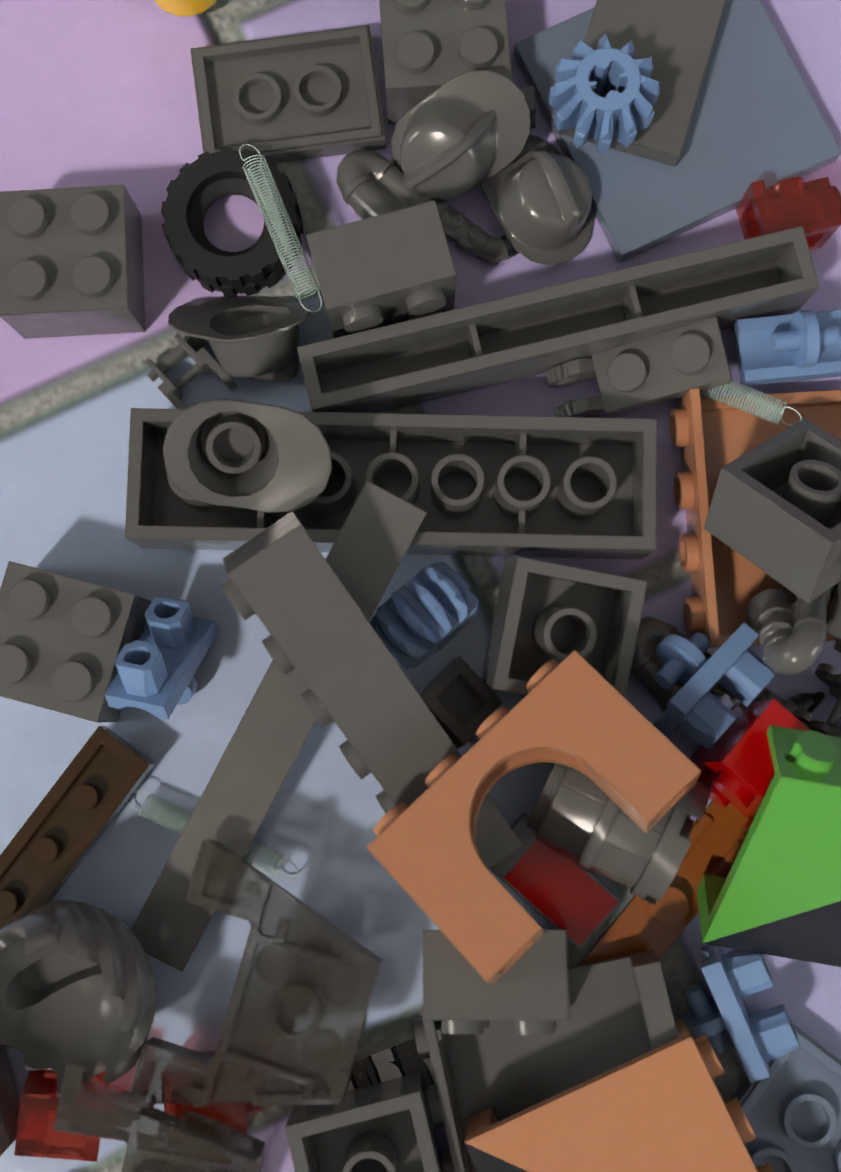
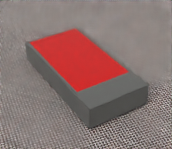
M523 812L511 826L523 845L491 867L490 870L555 929H568V941L580 951L623 901L589 870L585 871L575 866V862L536 840L538 832L526 826L530 817Z

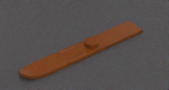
M711 800L705 808L701 820L697 818L694 821L688 838L692 842L663 898L660 901L657 900L656 905H653L634 895L578 965L649 950H655L660 960L699 912L696 890L703 875L707 874L724 878L728 876L748 833L744 825L749 819L731 803L724 808Z

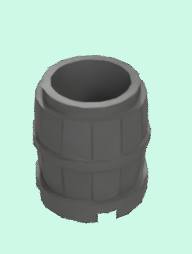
M555 763L526 826L538 832L536 840L575 862V866L585 871L591 870L615 882L629 886V893L656 905L657 900L660 901L668 890L689 849L692 840L688 838L694 824V820L690 819V816L701 820L711 792V784L698 778L696 785L659 822L645 833L589 777L571 767Z

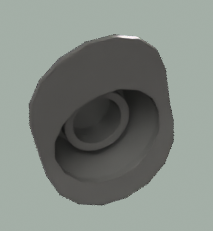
M469 70L450 79L409 109L397 122L391 140L393 161L397 169L404 173L403 183L407 189L415 188L418 192L430 198L452 199L470 192L507 167L522 152L530 133V109L524 93L509 77L492 70Z
M529 135L522 152L507 167L480 185L485 198L500 222L504 234L514 249L532 262L548 266L567 263L582 253L591 238L593 218L591 213L592 190L589 178L580 165L569 157L562 156L555 146L538 136Z
M233 296L208 297L190 301L176 307L169 314L168 324L178 333L206 339L224 371L233 377H244L255 381H289L297 375L299 369V354L297 347H300L299 324L304 322L311 315V312L306 310H310L309 305L303 304L305 307L303 308L301 303H274Z
M238 399L200 401L183 410L169 426L163 446L166 470L176 486L194 500L217 506H231L266 512H293L311 504L326 488L332 470L330 446L320 428L302 413L281 406L247 402Z

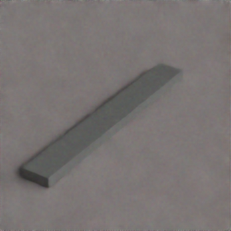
M370 480L366 481L326 557V561L368 622L427 514L426 510ZM272 660L131 929L137 936L146 954L183 972L317 720L301 696L310 687L296 669L285 675L274 660Z

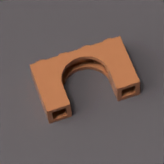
M575 650L560 664L555 659L545 663L527 683L526 689L530 693L511 711L506 706H503L493 712L476 732V736L480 740L461 758L456 754H452L441 761L425 780V784L429 788L409 807L402 802L389 810L373 829L377 838L366 847L483 979L491 985L495 984L544 935L539 924L484 866L478 851L476 841L477 817L485 796L495 783L509 772L528 764L557 763L565 765L589 777L647 833L696 785L701 772L697 766Z

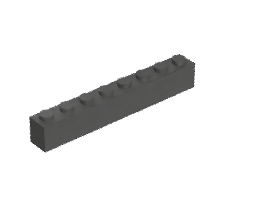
M803 226L308 344L297 347L313 412L381 413L546 373L548 369L559 364H565L575 359L592 358L593 355L713 316L717 317L720 330L733 328L738 319L791 314L798 311L820 286Z

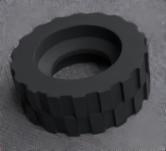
M232 147L220 148L219 152L209 154V151L198 155L199 159L191 164L187 162L179 169L180 174L175 181L171 179L166 189L168 193L166 202L162 201L161 213L165 219V224H162V228L175 258L192 281L196 279L200 282L202 288L212 293L216 290L222 292L224 296L235 297L236 294L244 293L250 296L258 294V290L267 286L271 288L279 283L278 279L286 272L265 221L259 239L252 246L242 251L228 252L215 247L205 235L204 218L206 212L218 199L229 195H240L251 199L257 204L242 167L244 165L245 168L249 163L260 160L255 159L246 163L248 160L258 158L259 156L243 161L239 151H234ZM248 149L240 151L242 159L256 155L255 151ZM265 157L302 246L300 235L304 234L303 221L296 193L293 192L291 182L284 172L280 173L277 170L276 163ZM260 162L252 163L251 165H249L248 167H246V169H248L250 166L255 165V164H258V163H260Z

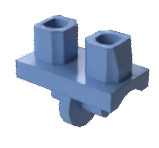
M841 309L819 312L802 310L789 315L738 319L733 325L741 385L749 386L841 377Z
M159 596L153 599L144 613L148 625L140 638L125 644L116 657L114 663L118 673L104 695L109 707L117 709L136 707L148 711L158 718L169 720L175 707L188 703L197 689L194 674L218 633L214 620L194 617L190 604L187 601Z
M743 622L708 661L704 656V652L711 646V643L702 633H695L689 640L678 635L666 636L656 646L655 652L662 668L655 674V681L667 690L677 681L685 685L666 705L667 710L655 721L653 726L667 738L679 727L688 736L710 749L738 717L711 694L718 684L722 685L748 707L776 675L758 655L750 650L759 634Z
M707 945L702 947L701 952L705 961L701 964V970L715 1001L709 1002L701 984L689 987L684 993L691 1010L684 1013L680 1018L683 1017L693 1038L704 1033L706 1034L716 1055L722 1054L729 1049L722 1032L727 1028L750 1083L770 1077L768 1061L798 1048L799 1040L784 1004L751 1015L744 999L747 995L774 987L773 978L763 954L737 949L724 953L723 948L720 946Z

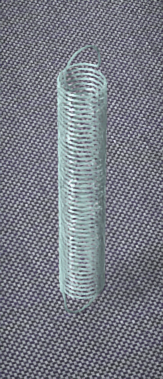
M243 144V145L240 147V149H239V154H240L241 159H242L241 152H240V151H241V148H242L243 146H245V145H249V146H252V145H250V144ZM261 154L242 159L245 161L251 157L260 156L248 160L246 163L260 159L249 163L246 167L255 162L260 163L252 165L248 169L244 168L243 165L242 168L267 229H269L268 231L274 246H276L275 248L284 266L286 275H288L287 277L296 298L301 303L300 299L309 297L318 290L321 306L316 311H310L317 312L322 308L320 289L312 274L266 159ZM309 289H312V290H310L309 292H306V293H304V294H300L301 292H305V291H307V290H309ZM314 289H316V290H315L313 293H311L310 295H307V296H305V297H301L302 295L308 294V293H310L311 291H313Z
M735 381L723 386L719 398L718 395L722 386H720L716 397L715 394L718 387H716L713 395L714 388L710 394V389L707 393V390L704 392L700 391L702 395L704 394V396L710 397V399L722 401V404L725 402V405L728 403V406L731 404V407L734 405V408H740V411L743 409V412L746 410V413L749 411V414L752 412V415L755 413V417L758 415V418L760 416L761 419L764 417V420L767 418V421L770 420V423L773 421V424L776 422V425L780 420L785 423L781 418L786 407L796 411L800 416V421L802 420L797 410L786 406V401L783 402L780 398L771 397V395L758 391L756 395V389L743 385L741 389V383ZM726 387L725 393L721 399L722 393Z
M153 794L146 798L140 811H137L139 816H145V819L148 817V820L156 822V824L159 823L162 827H168V830L170 828L171 831L174 829V832L177 831V834L180 832V835L192 814L190 811L182 809V807L176 806V804H170L167 800L165 801ZM152 795V797L150 798V800H149L148 803L146 804V806H145V808H144V810H143V813L141 814V811H142V809H143V807H144L146 801H147V800L149 799V797ZM254 841L251 842V850L249 851V853L247 850L245 856L241 861V863H243L246 857L244 865L246 864L251 854V851L255 846L254 851L247 863V866L250 864V867H252L254 863V869L262 851L264 850L262 857L260 858L258 865L256 867L257 870L265 852L267 851L265 858L259 868V871L261 870L265 862V859L269 854L268 859L262 869L263 873L268 863V860L271 857V860L265 871L266 874L275 856L273 864L267 874H270L272 867L276 859L278 858L276 865L270 875L272 877L278 862L280 861L273 878H275L276 874L278 873L279 867L281 866L283 861L290 862L289 860L283 859L284 854L281 855V853H278V851H272V848L269 850V847H263V844L261 846L260 843L257 845V842L254 843ZM260 848H261V851H260V853H259V855H258V857H257V859H256V861H255V858H256V856H257V854H258V852H259V850H260ZM257 849V852H256V854H255V856H254V858H253V860H252V862H251V859H252V857H253V855H254V853H255V850ZM292 863L297 869V875L294 878H285L283 876L281 877L287 880H293L297 878L299 874L297 866L294 863Z

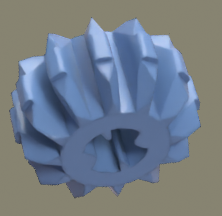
M607 33L599 39L596 50L580 40L577 46L573 48L571 59L561 58V61L557 64L554 74L556 83L550 88L549 105H551L550 108L558 111L555 119L557 132L576 129L573 139L576 149L584 145L588 138L596 140V146L601 155L609 150L612 138L627 149L634 142L637 130L645 131L650 126L655 114L652 105L657 102L660 94L659 81L650 78L653 70L652 57L635 60L632 58L635 50L632 39L624 44L620 50L612 48ZM602 93L607 94L605 98L601 97Z
M444 561L437 562L427 568H423L417 575L408 579L402 587L392 593L391 597L378 608L370 624L393 658L405 669L416 668L431 658L437 651L441 650L470 623V620L478 613L480 602L472 592L471 585L458 571L455 572Z

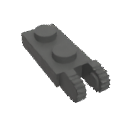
M716 316L593 355L592 358L575 359L565 364H559L546 371L549 387H567L597 377L601 395L569 400L557 406V408H554L556 417L592 418L603 414L612 417L683 397L690 389L699 388L700 391L733 382L719 321Z

